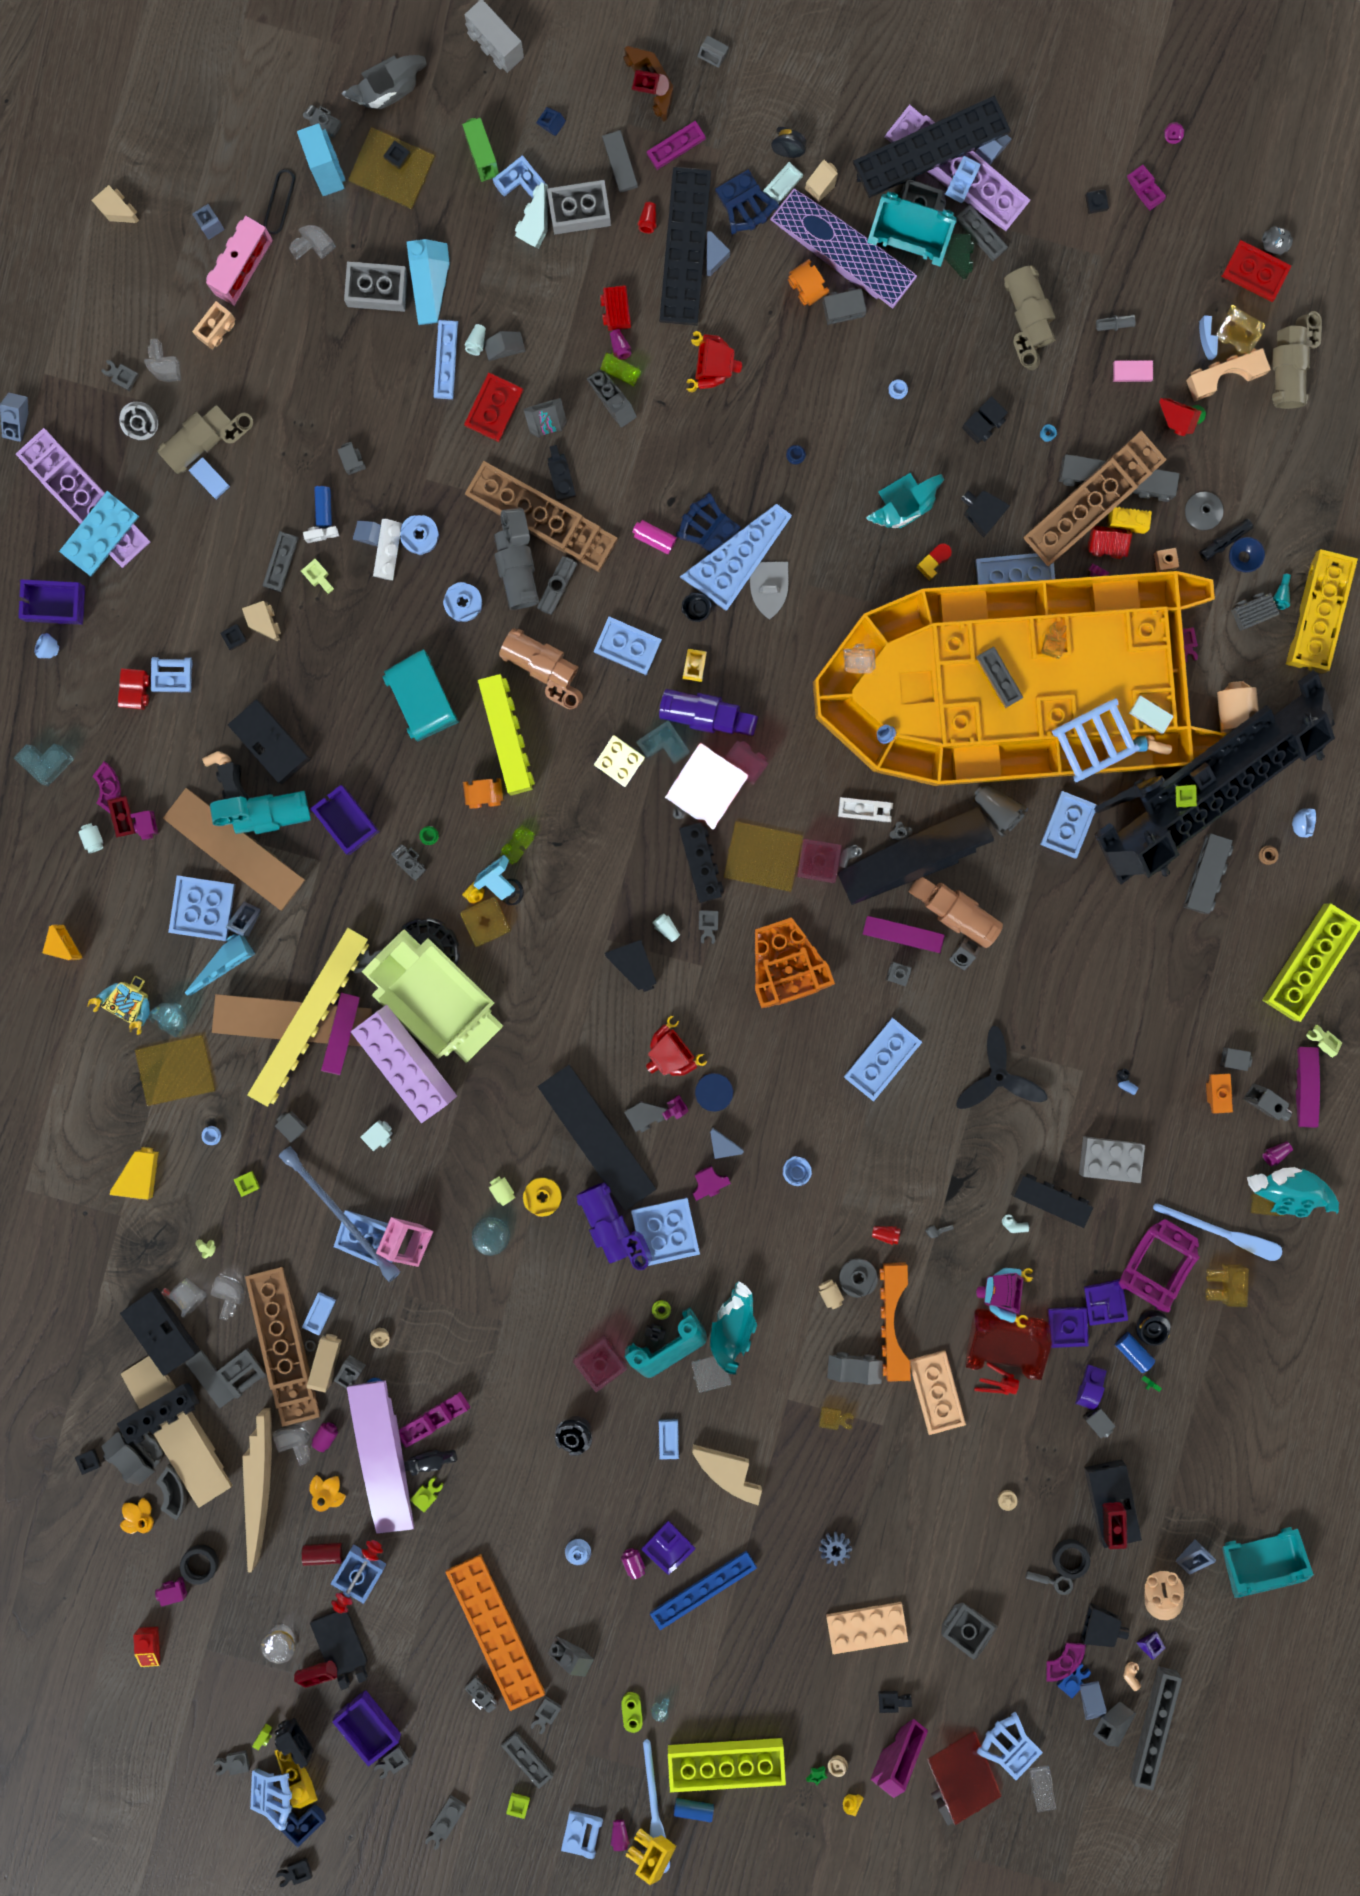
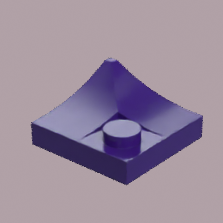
M1120 1279L1084 1286L1090 1326L1128 1321L1124 1291L1119 1285Z
M669 1521L641 1548L668 1575L696 1549Z

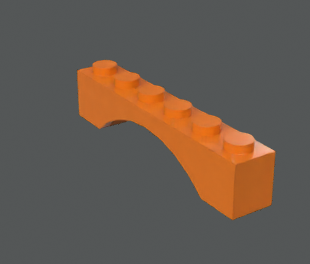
M883 1263V1268L879 1269L880 1280H883V1288H880V1299H884V1307L880 1308L881 1318H884V1326H881V1337L885 1338V1345L881 1346L882 1357H885L882 1375L886 1376L887 1381H911L910 1360L898 1345L894 1330L896 1305L902 1292L908 1285V1265L906 1263Z

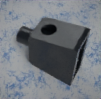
M968 490L961 498L969 506L964 516L982 537L987 535L1010 507L1007 503L984 490L978 497Z
M1089 1603L1081 1634V1640L1084 1644L1115 1647L1117 1638L1128 1639L1130 1630L1121 1626V1619L1118 1615Z

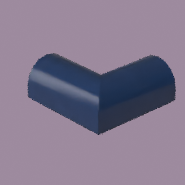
M317 1805L311 1806L300 1818L291 1810L287 1818L288 1824L286 1829L280 1831L298 1848L325 1822V1813ZM278 1811L276 1812V1814L280 1817L281 1813Z

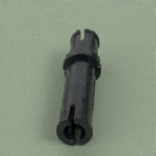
M1246 518L1219 539L1215 538L1212 544L1199 552L1201 558L1207 562L1217 553L1225 551L1227 546L1254 528L1252 522Z

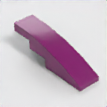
M867 916L863 935L940 954L945 938L944 934Z
M344 993L340 994L321 1071L336 1075L341 1074L360 997Z
M1299 1047L1297 1049L1298 1069L1296 1070L1298 1088L1295 1090L1298 1127L1318 1128L1320 1109L1319 1048Z
M460 1391L400 1428V1440L405 1448L432 1434L436 1429L451 1422L455 1417L468 1411L471 1407Z

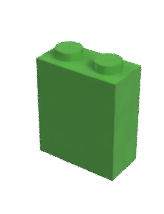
M471 118L462 125L480 180L483 182L496 177L499 172L481 118Z

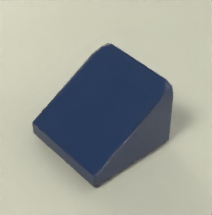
M546 107L536 123L550 134L556 136L566 120L560 112Z

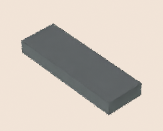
M621 130L603 135L602 139L619 193L638 188Z
M971 204L956 216V221L992 261H995L1008 249L1004 241Z
M279 531L262 585L263 587L282 593L299 537Z
M995 647L976 657L1005 708L1023 698Z
M202 1350L185 1362L219 1408L235 1398L216 1374L217 1369Z
M516 1731L501 1744V1747L538 1789L553 1777L552 1771Z

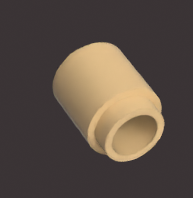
M830 1279L818 1286L820 1288L819 1293L827 1308L836 1309L842 1305L844 1298L836 1282L834 1283Z

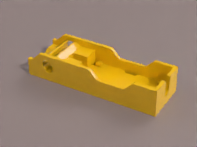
M1322 549L1316 552L1307 577L1300 605V617L1295 637L1290 645L1286 665L1298 668L1308 667L1309 671L1314 670L1321 674L1330 671L1357 558Z

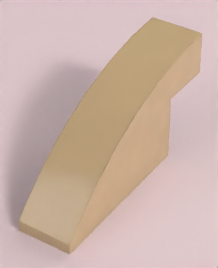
M693 1444V1455L713 1481L730 1494L755 1505L759 1504L762 1493L761 1485L745 1482L749 1466L748 1458Z

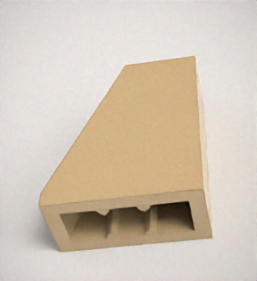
M326 1334V1336L321 1337L307 1383L308 1389L326 1392L331 1386L342 1341L337 1339L336 1335Z

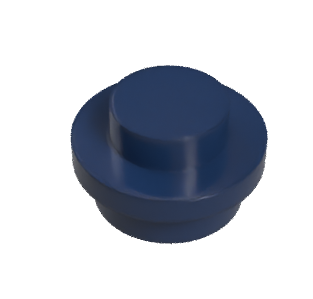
M799 445L789 447L786 453L787 460L794 465L802 463L806 455L805 450Z

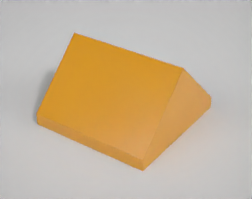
M64 925L49 926L43 954L66 960H80L83 958Z

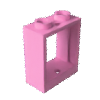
M391 1217L376 1254L389 1261L419 1267L433 1231L421 1224ZM407 1230H414L405 1254H399L398 1251Z

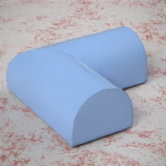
M523 155L493 178L496 188L503 196H506L521 184L533 199L535 187L540 185L541 182L546 184Z

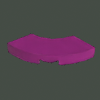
M103 761L92 777L97 781L100 788L97 804L110 813L107 799L121 796V787L113 768Z
M1066 1642L1063 1654L1055 1660L1047 1661V1682L1062 1680L1071 1675L1083 1660L1086 1644Z

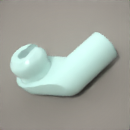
M1010 1214L1003 1217V1226L1009 1232H1029L1028 1222L1017 1223Z

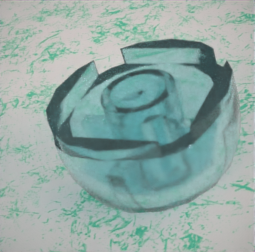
M176 1002L173 1004L160 1003L148 1015V1019L153 1024L157 1021L160 1029L174 1037L178 1036L181 1038L188 1023L187 1016L182 1011L184 1007Z
M483 1218L475 1225L472 1231L473 1245L483 1255L493 1256L500 1254L509 1243V1228L504 1221L498 1218Z

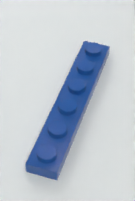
M746 1550L652 1610L650 1616L659 1630H662L757 1569V1566Z

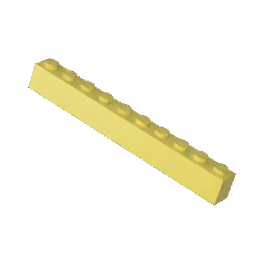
M347 928L249 1091V1097L267 1107L270 1103L274 1105L279 1096L276 1093L280 1086L284 1088L289 1080V1077L286 1075L290 1069L292 1071L295 1070L299 1063L297 1060L300 1053L304 1054L310 1045L306 1043L310 1036L314 1038L319 1030V1027L316 1025L320 1019L322 1021L325 1020L329 1013L327 1010L330 1003L334 1004L339 996L336 993L340 986L344 988L349 980V977L346 976L349 970L354 971L359 961L356 960L360 953L364 954L369 946L366 943L367 938Z

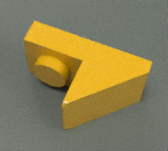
M688 649L683 679L702 682L707 652Z

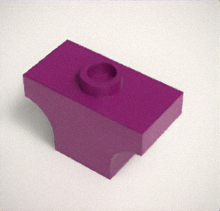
M711 1165L695 1173L698 1186L693 1191V1195L696 1201L707 1195L710 1197L720 1193L719 1189L731 1184L727 1175H718Z

